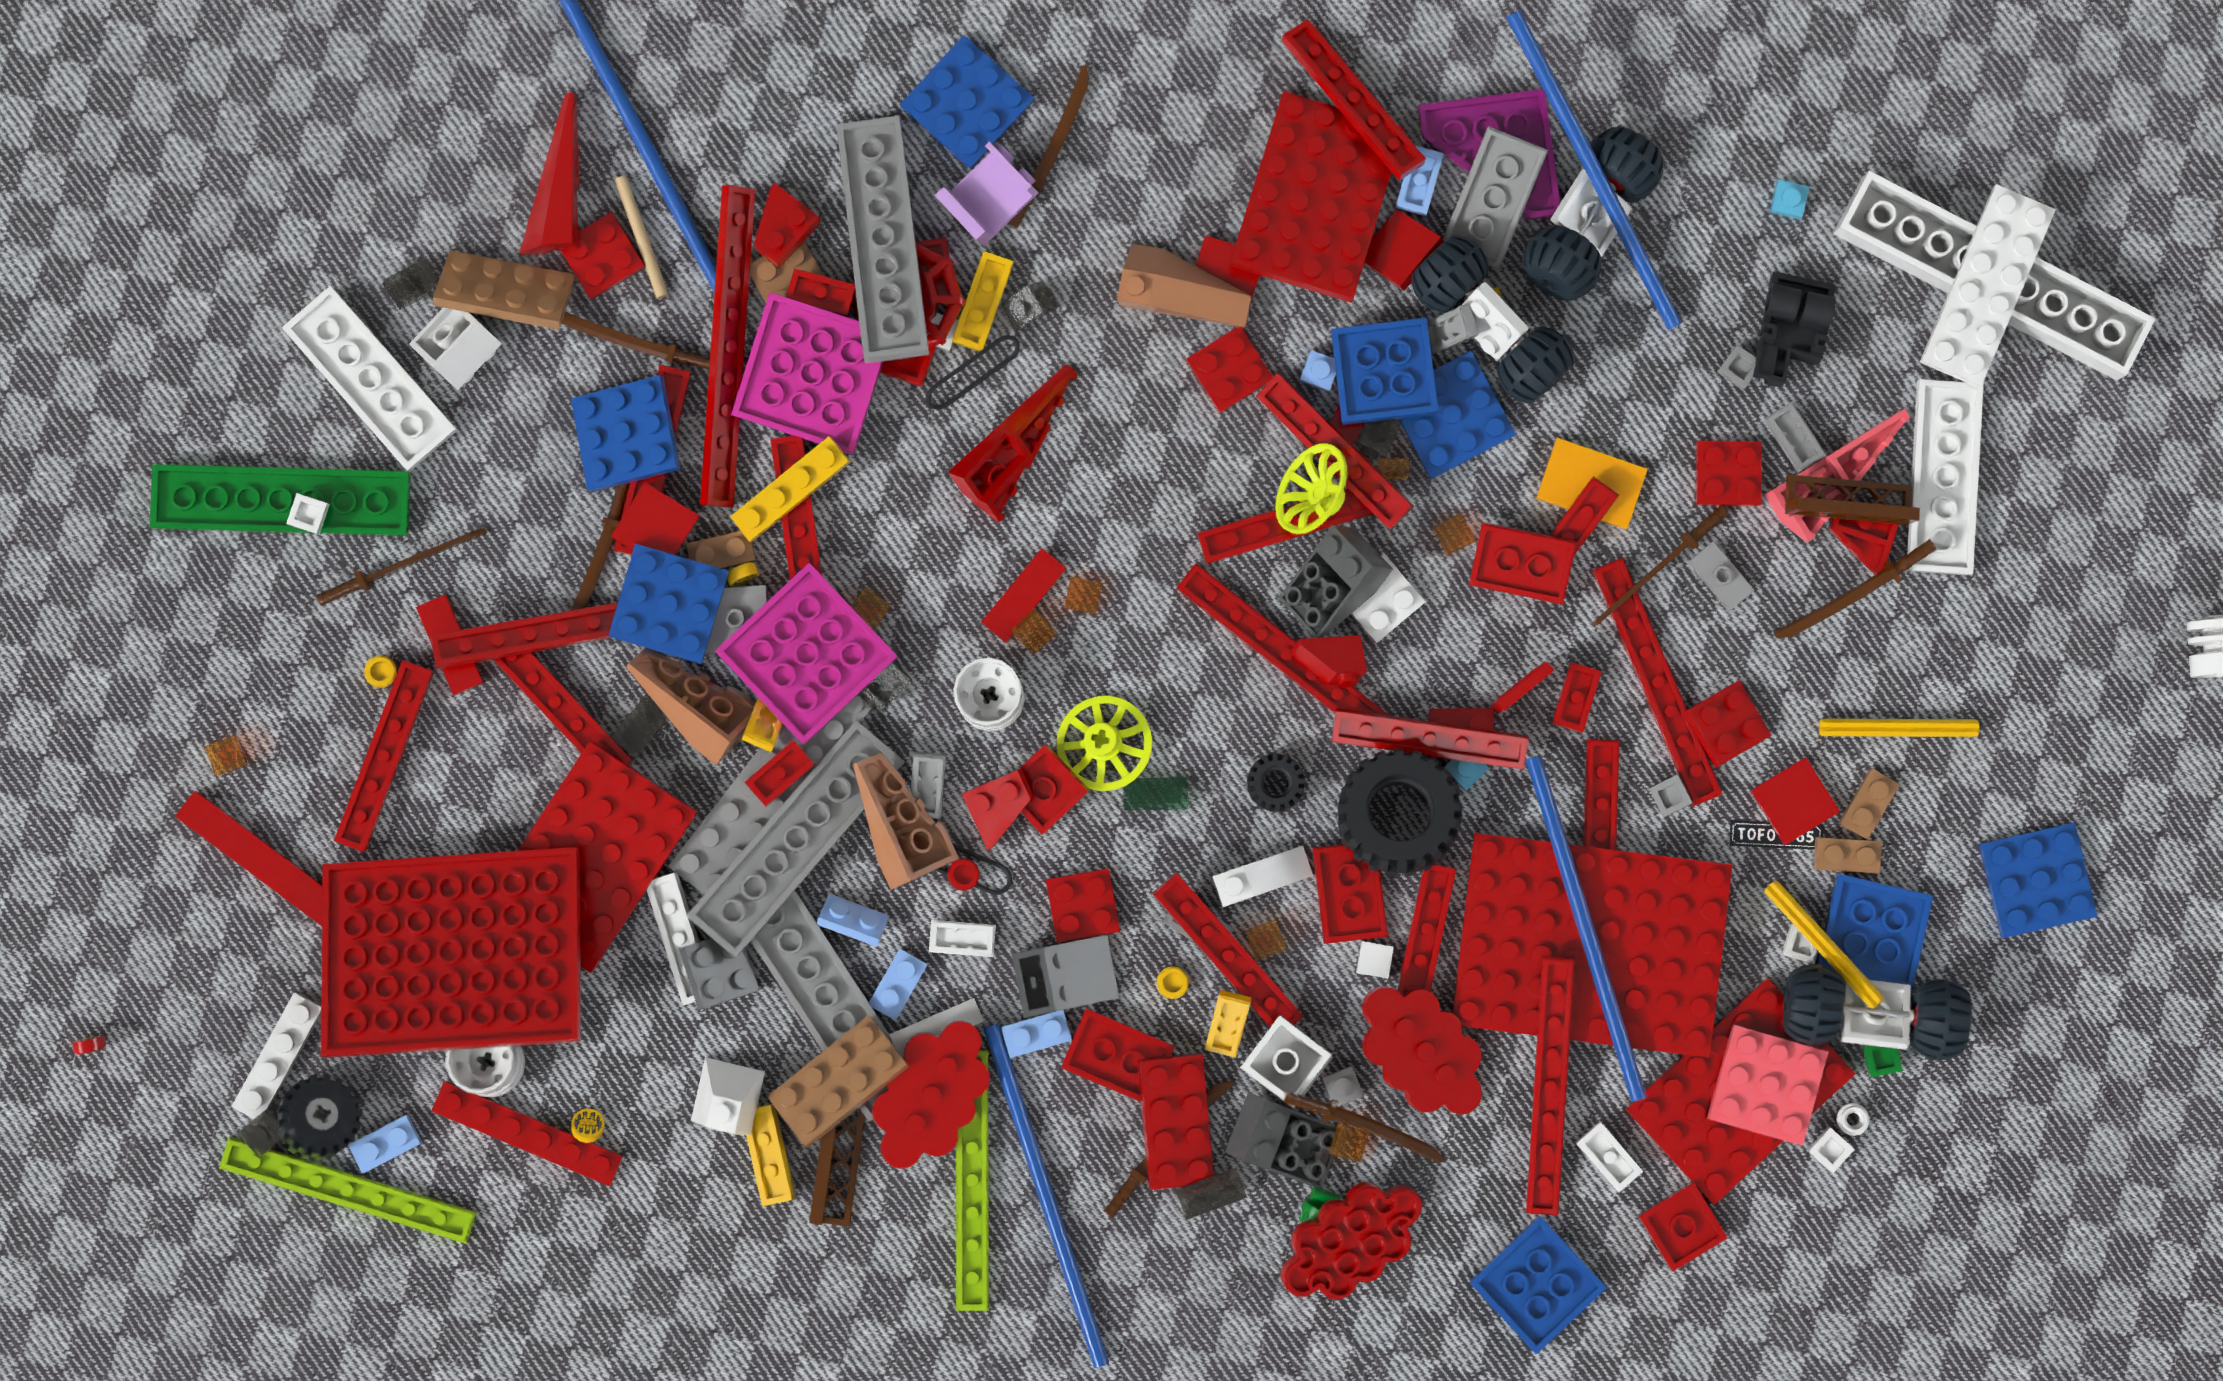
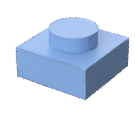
M1311 350L1299 381L1329 392L1336 375L1334 358Z

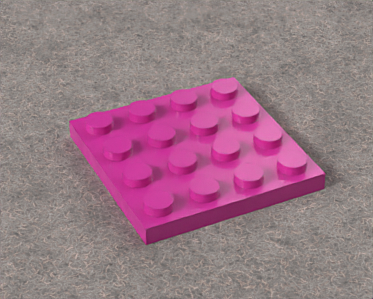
M769 292L731 415L818 444L830 436L843 452L854 455L884 361L865 364L860 323L858 320Z
M810 563L715 650L724 662L803 745L898 658Z

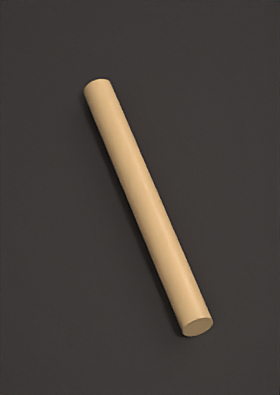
M626 175L617 177L615 183L656 298H664L669 294Z

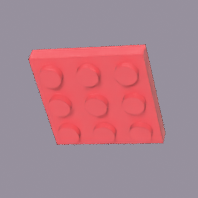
M1732 1025L1707 1119L1803 1146L1828 1052Z

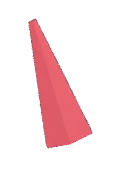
M1906 409L1899 411L1796 475L1860 481L1884 448L1894 439L1893 437L1904 423L1910 419ZM1786 481L1764 494L1780 522L1806 543L1813 540L1824 523L1830 519L1785 514ZM1796 483L1795 497L1811 498L1814 495L1806 484ZM1815 485L1819 490L1823 487L1821 485ZM1830 486L1822 493L1828 500L1841 501L1844 498L1837 487ZM1846 488V489H1847L1849 492H1851L1854 488Z

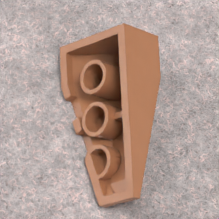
M1132 244L1123 267L1117 297L1120 306L1125 308L1246 328L1252 299L1251 295L1165 249Z
M644 648L628 663L626 668L687 742L716 766L741 740L755 702L738 689L729 685L726 689L709 682V676L700 673L698 677L683 670L681 663L648 648Z
M881 752L853 764L877 861L891 890L959 859L946 829L939 821L935 822L925 811L926 805L920 798L915 799L905 787L906 781Z

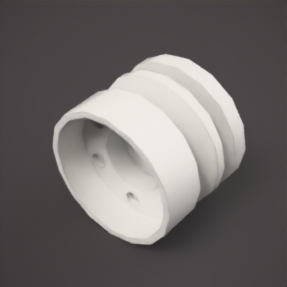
M2223 615L2205 616L2197 621L2186 623L2188 632H2202V637L2189 638L2188 644L2203 646L2204 651L2203 653L2189 656L2190 677H2223Z
M993 658L976 659L964 666L956 677L953 689L955 703L965 720L976 729L988 732L1003 730L1013 724L1022 713L1025 701L1023 686L1013 668L1003 661ZM992 690H995L998 700H991L989 704H986L983 694H990Z
M521 1046L447 1050L445 1063L450 1078L458 1087L479 1096L497 1097L507 1094L518 1085L524 1074L525 1057ZM485 1058L494 1060L495 1065L493 1067L484 1065Z

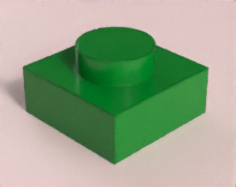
M1862 1045L1868 1077L1903 1071L1897 1048Z

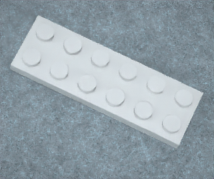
M1996 184L1993 186L1920 363L1978 388L1982 386L2056 209Z
M329 286L282 327L407 471L413 470L458 431L333 287Z
M1924 379L1917 381L1911 507L1920 508L1919 521L1909 524L1907 554L1929 539L1937 549L1906 571L1973 575L1984 384L1978 388L1967 382Z

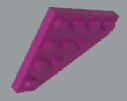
M1543 89L1418 105L1422 140L1438 152L1444 153L1447 159L1467 174L1470 173L1488 126L1548 149L1522 215L1528 220L1551 218L1560 205V196L1546 95Z

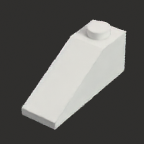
M1300 846L1212 876V880L1221 906L1225 907L1312 877L1313 873L1304 847Z

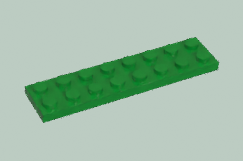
M152 464L149 528L157 530L315 534L286 524L296 493L330 504L320 534L409 536L411 473L409 471Z

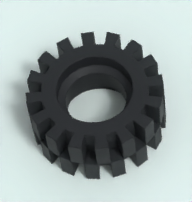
M1278 753L1266 755L1257 760L1247 776V790L1252 801L1258 807L1271 812L1285 811L1294 806L1300 800L1305 790L1304 772L1297 764L1298 762L1287 755ZM1272 770H1279L1288 778V788L1281 795H1271L1264 788V777Z

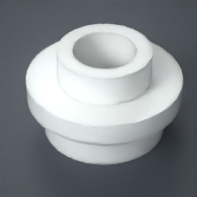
M1848 1103L1842 1106L1836 1117L1839 1129L1851 1136L1862 1134L1867 1129L1870 1120L1867 1110L1856 1103ZM1851 1113H1855L1858 1118L1857 1123L1854 1125H1849L1847 1122V1117Z

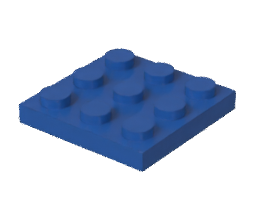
M963 35L901 102L900 107L968 169L972 170L989 151L985 145L988 142L995 145L1035 101V98Z
M1427 318L1331 329L1342 425L1438 414Z
M1472 351L1433 370L1438 414L1398 419L1430 480L1516 436Z
M657 375L571 398L587 491L596 492L681 470L664 377Z
M635 544L608 637L702 664L729 571Z
M2075 822L1978 844L2001 938L2098 917Z
M1836 874L1824 932L1868 980L1911 985V990H1913L1933 895ZM1819 953L1817 964L1824 965L1836 971L1827 962V960Z
M1537 1216L1469 1281L1476 1291L1536 1355L1607 1289L1541 1216Z

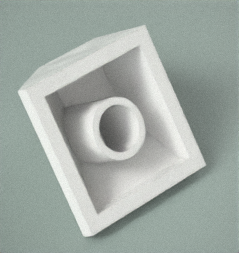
M705 1057L691 1121L707 1128L731 1134L751 1135L765 1071Z

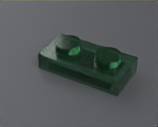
M1187 777L1137 778L1123 787L1124 811L1188 809Z

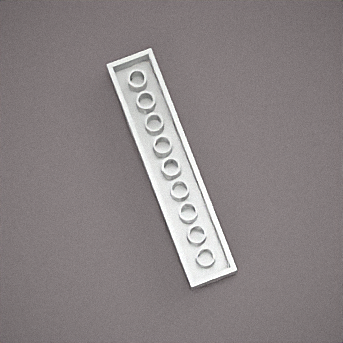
M1868 171L1861 178L1833 234L1949 293L1977 226ZM2036 257L2008 325L2115 380H2119L2128 374L2156 318Z

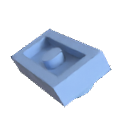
M1416 146L1426 158L1425 163L1403 178L1395 208L1426 217L1444 153Z
M829 893L819 915L817 925L877 947L887 925L889 915Z
M899 949L869 1002L870 1006L896 1021L928 964Z
M1064 1010L1001 1027L1010 1058L1072 1041Z
M405 1115L348 1146L363 1174L422 1144V1141L409 1115Z

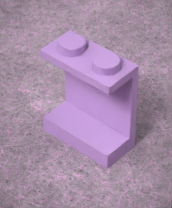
M990 142L985 145L990 153L951 191L942 187L934 195L983 246L1039 193L1032 186L1036 180L1023 167L1018 171L1011 164L1015 158L1005 147L1001 145L997 149Z

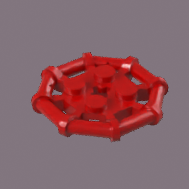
M916 243L918 259L933 265V268L928 273L919 270L926 329L930 333L927 335L928 348L938 344L943 346L947 342L945 339L961 308L966 306V299L962 297L953 268L954 261L950 257L945 258ZM943 276L949 296H939L935 279ZM855 292L852 307L856 316V320L859 321L857 297ZM939 305L948 306L938 327L933 325L931 320L937 315Z

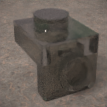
M420 256L413 261L411 266L384 279L382 284L399 310L431 295L438 281L434 268L429 263L426 264Z
M1042 281L1028 284L1000 304L1015 331L1023 330L1044 314L1053 312L1058 308L1054 301L1053 292Z
M1393 419L1366 422L1355 446L1361 448L1359 452L1369 459L1375 461L1378 457L1385 459L1401 423Z
M893 661L869 685L862 689V698L871 708L875 709L878 707L882 712H885L889 707V703L912 683V678Z
M278 1104L267 1108L238 1132L258 1158L281 1141L279 1138L282 1136L281 1131L277 1132L275 1126L278 1123V1118H275L276 1111L279 1108Z

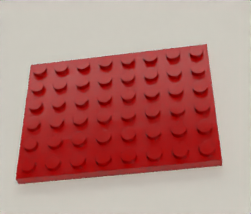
M1474 833L1452 1013L1458 1017L1463 1027L1537 1036L1542 956L1575 958L1570 1040L1614 1046L1551 842ZM1569 844L1631 1048L1710 1058L1733 864Z
M577 847L323 864L322 1057L331 1058L581 1042L580 852Z

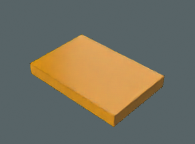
M1556 438L1535 499L1568 510L1592 476H1594L1619 494L1616 501L1601 519V522L1627 530L1648 469Z

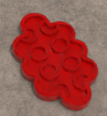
M1381 986L1369 991L1362 1004L1363 1016L1371 1026L1363 1039V1052L1373 1064L1383 1066L1382 1073L1386 1084L1391 1088L1404 1091L1407 1103L1417 1111L1429 1113L1443 1106L1452 1113L1463 1115L1475 1110L1482 1096L1481 1085L1473 1075L1481 1062V1049L1471 1037L1462 1035L1461 1022L1458 1017L1453 1013L1440 1011L1438 999L1427 990L1416 988L1401 995L1393 988Z
M954 1021L941 1031L939 1037L930 1033H918L906 1043L904 1060L909 1065V1068L887 1084L888 1090L879 1094L872 1106L874 1121L882 1130L886 1131L880 1147L884 1160L890 1166L898 1169L909 1168L920 1159L923 1152L934 1157L950 1153L958 1140L957 1129L968 1125L974 1119L976 1112L974 1099L983 1095L987 1090L990 1077L985 1064L976 1058L981 1048V1036L971 1023Z
M1361 1182L1354 1185L1348 1191L1344 1200L1334 1199L1326 1202L1320 1208L1317 1219L1303 1221L1294 1229L1291 1235V1246L1295 1254L1284 1263L1281 1269L1280 1279L1283 1286L1289 1293L1297 1297H1306L1320 1290L1327 1298L1337 1300L1349 1296L1355 1290L1358 1282H1371L1377 1279L1382 1274L1386 1263L1396 1262L1408 1253L1412 1241L1408 1227L1419 1218L1422 1212L1420 1196L1411 1187L1406 1185H1396L1383 1192L1374 1183Z

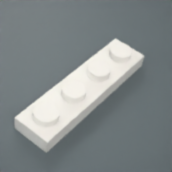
M675 872L654 879L648 887L647 893L682 1004L687 1005L696 1001L679 948L697 943L699 939L694 923L686 916L690 910L679 875Z
M297 992L293 993L231 1107L258 1122L263 1121L321 1016V1005Z

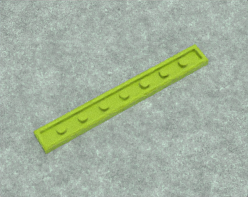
M980 1050L976 1058L984 1063L988 1070V1050ZM988 1088L983 1095L974 1099L976 1109L974 1119L968 1125L957 1129L956 1311H989Z
M228 1137L219 1166L220 1169L464 1244L468 1243L477 1214L476 1211L235 1137Z

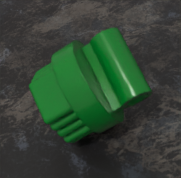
M1314 1186L1311 1189L1310 1196L1305 1197L1301 1206L1300 1222L1308 1219H1317L1320 1208L1330 1200L1341 1199V1195Z

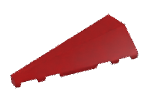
M574 92L565 94L520 248V255L522 256L551 254L552 250L579 248L577 189H580L577 95Z
M1064 365L948 471V474L960 491L999 523L1005 516L1002 511L1009 497H1015L1018 491L1016 484L1023 470L1030 468L1051 428L1048 422L1056 407L1061 408L1065 401L1062 395L1069 381L1075 380L1077 377V373L1072 367Z

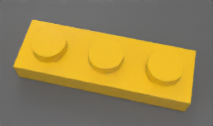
M983 251L952 343L978 352L984 349L1014 261Z
M773 1104L757 1107L751 1135H746L761 1204L762 1206L796 1199L777 1110Z

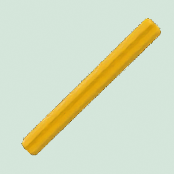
M1821 719L1819 721V734L1821 736L1976 737L1979 735L1980 726L1979 721L1976 719Z
M1778 881L1769 884L1764 890L1765 894L1838 974L1841 975L1870 1008L1877 1007L1884 997Z

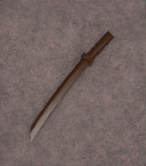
M1083 65L1061 120L1033 175L1036 181L1032 186L1040 194L1045 189L1043 184L1065 142L1088 88L1089 76L1087 65ZM1034 198L1007 223L1008 226L1017 230Z
M568 312L564 314L561 324L635 351L666 359L668 364L673 365L674 362H681L709 369V356L684 352L677 349V346L670 344L668 347L601 326Z
M630 483L616 487L610 507L611 510L607 518L603 517L602 523L605 524L571 610L586 608L613 542L611 535L620 522Z
M1719 506L1704 521L1699 523L1697 527L1692 529L1690 533H1683L1679 537L1683 543L1640 579L1593 623L1596 626L1599 625L1684 549L1688 548L1690 551L1695 549L1699 545L1697 542L1729 515L1726 509Z
M485 528L478 529L367 576L359 570L354 573L355 578L330 588V590H326L321 594H317V600L321 606H324L358 589L368 591L371 589L369 583L485 535L487 531Z
M1929 539L1902 557L1898 562L1891 564L1889 560L1883 563L1886 567L1884 570L1824 606L1774 631V636L1776 638L1792 637L1862 599L1892 579L1898 584L1902 581L1900 574L1931 554V552H1934L1937 548Z
M1233 1081L1216 1084L1206 1092L1208 1108L1233 1086ZM1146 1157L1135 1169L1132 1168L1129 1174L1131 1175L1103 1210L1112 1218L1120 1211L1123 1204L1126 1203L1139 1184H1144L1147 1180L1145 1178L1147 1176Z
M1290 1091L1285 1095V1104L1320 1113V1115H1323L1322 1121L1329 1122L1334 1119L1387 1139L1439 1164L1444 1161V1158L1432 1145L1366 1116L1338 1107V1100L1331 1099L1328 1102H1320L1319 1100L1306 1096L1303 1097V1095L1294 1094Z

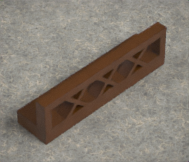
M1801 475L1786 476L1785 514L1908 525L1919 521L1920 508L1911 507V485ZM1796 483L1806 484L1814 495L1811 498L1795 497ZM1815 485H1821L1823 487L1819 490ZM1830 486L1837 487L1844 498L1841 501L1828 500L1822 493ZM1846 488L1854 489L1851 492H1849ZM1860 489H1866L1875 501L1872 503L1857 502L1853 496ZM1890 492L1902 493V506L1888 505L1884 498Z
M860 1108L858 1118L849 1125L844 1120L841 1121V1124L844 1126L841 1131L837 1133L838 1125H836L821 1137L809 1220L811 1224L822 1225L825 1223L850 1226L865 1115ZM857 1123L855 1135L850 1127ZM847 1130L855 1143L854 1149L843 1157L835 1147L836 1138ZM835 1153L840 1160L832 1165ZM853 1155L850 1167L846 1159ZM843 1163L850 1173L848 1183L838 1189L831 1180V1171ZM830 1185L835 1192L828 1197ZM848 1187L846 1200L841 1192ZM836 1195L839 1196L846 1206L844 1219L825 1216L827 1202Z

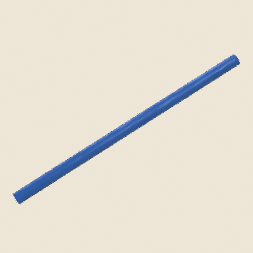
M559 0L711 289L715 293L716 262L577 0Z
M1521 10L1515 11L1508 15L1506 19L1665 326L1670 330L1680 325L1682 321L1531 29Z
M1538 755L1525 759L1630 1100L1634 1102L1647 1098L1542 757Z
M999 1024L985 1027L983 1030L1093 1367L1098 1368L1107 1365L1109 1360Z

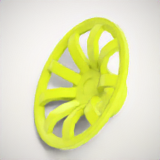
M1327 443L1314 445L1302 452L1289 466L1280 483L1275 505L1276 516L1283 529L1293 534L1308 533L1320 526L1329 516L1338 512L1343 505L1347 464L1343 453L1337 447ZM1322 452L1319 458L1318 472L1313 463V455ZM1333 454L1338 461L1329 466L1327 470V460ZM1303 462L1312 479L1311 482L1295 473ZM1340 470L1339 485L1332 481L1334 473ZM1290 480L1306 489L1305 492L1286 493ZM1286 502H1302L1291 507L1286 514L1284 513V504ZM1303 511L1299 516L1298 526L1290 524L1293 516ZM1316 511L1319 518L1307 525L1308 516Z
M1097 696L1086 699L1069 711L1058 730V756L1091 790L1112 791L1127 786L1144 771L1151 756L1152 735L1146 718L1134 705L1118 697ZM1100 704L1118 705L1117 711L1108 723H1103ZM1092 706L1095 724L1091 727L1075 717L1082 710ZM1126 710L1134 715L1139 724L1124 730L1116 728ZM1070 724L1085 734L1083 740L1064 742ZM1143 731L1144 750L1122 743V739ZM1085 749L1087 752L1084 757L1072 768L1067 760L1065 751ZM1119 752L1141 758L1136 768L1130 774L1117 756ZM1093 759L1097 760L1096 782L1087 780L1079 775ZM1111 760L1123 779L1104 783L1106 761Z

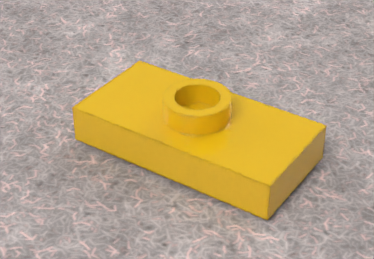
M758 697L741 740L771 752L783 723Z
M1220 990L1205 1050L1236 1058L1252 997Z

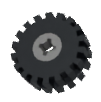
M317 1074L310 1075L305 1080L302 1078L297 1081L281 1098L278 1104L280 1106L275 1114V1118H278V1123L275 1125L276 1131H281L282 1136L279 1139L283 1144L289 1143L291 1147L288 1150L293 1154L298 1151L302 1153L300 1157L308 1159L310 1156L314 1157V1160H322L324 1157L329 1159L343 1151L355 1139L356 1133L360 1130L362 1124L359 1123V1119L363 1117L362 1109L358 1110V1105L361 1103L359 1097L353 1098L351 1094L354 1089L350 1085L347 1088L341 1085L344 1080L338 1077L335 1080H331V1075L323 1074L321 1077H317Z

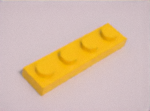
M829 436L730 517L748 541L753 542L845 468L851 461L834 439Z

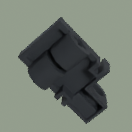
M1773 271L1770 277L1760 331L1762 336L1758 340L1755 350L1757 356L1753 377L1764 379V384L1781 388L1786 382L1790 359L1819 365L1826 351V346L1824 345L1828 340L1827 332L1836 305V298L1834 297L1835 284Z

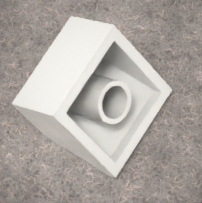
M442 308L409 343L416 352L457 390L472 379L474 373L485 361L494 356L496 350L502 344L469 312Z
M1279 1016L1240 1068L1284 1101L1285 1095L1289 1091L1304 1096L1333 1057L1329 1052Z

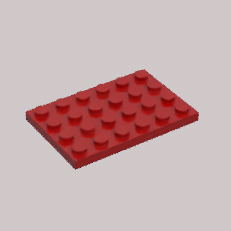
M1286 91L1282 92L1229 266L1352 303L1391 171L1336 106ZM1399 126L1404 132L1405 127Z
M593 741L588 742L518 849V851L577 847L579 849L580 966L590 973L595 971L646 893L648 887L656 878L698 814V811Z
M1768 978L1760 982L1714 1025L1710 1058L1682 1055L1645 1089L1647 1098L1631 1102L1625 1108L1630 1116L1687 1178L1695 1183L1698 1190L1712 1205L1721 1200L1784 1141L1707 1119L1732 1025L1828 1052L1812 1114L1856 1074L1827 1042L1807 1045L1796 1041L1785 1032L1783 1027L1784 995Z

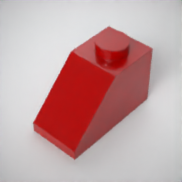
M1361 635L1299 639L1291 649V656L1326 684L1351 687L1356 685L1367 672Z

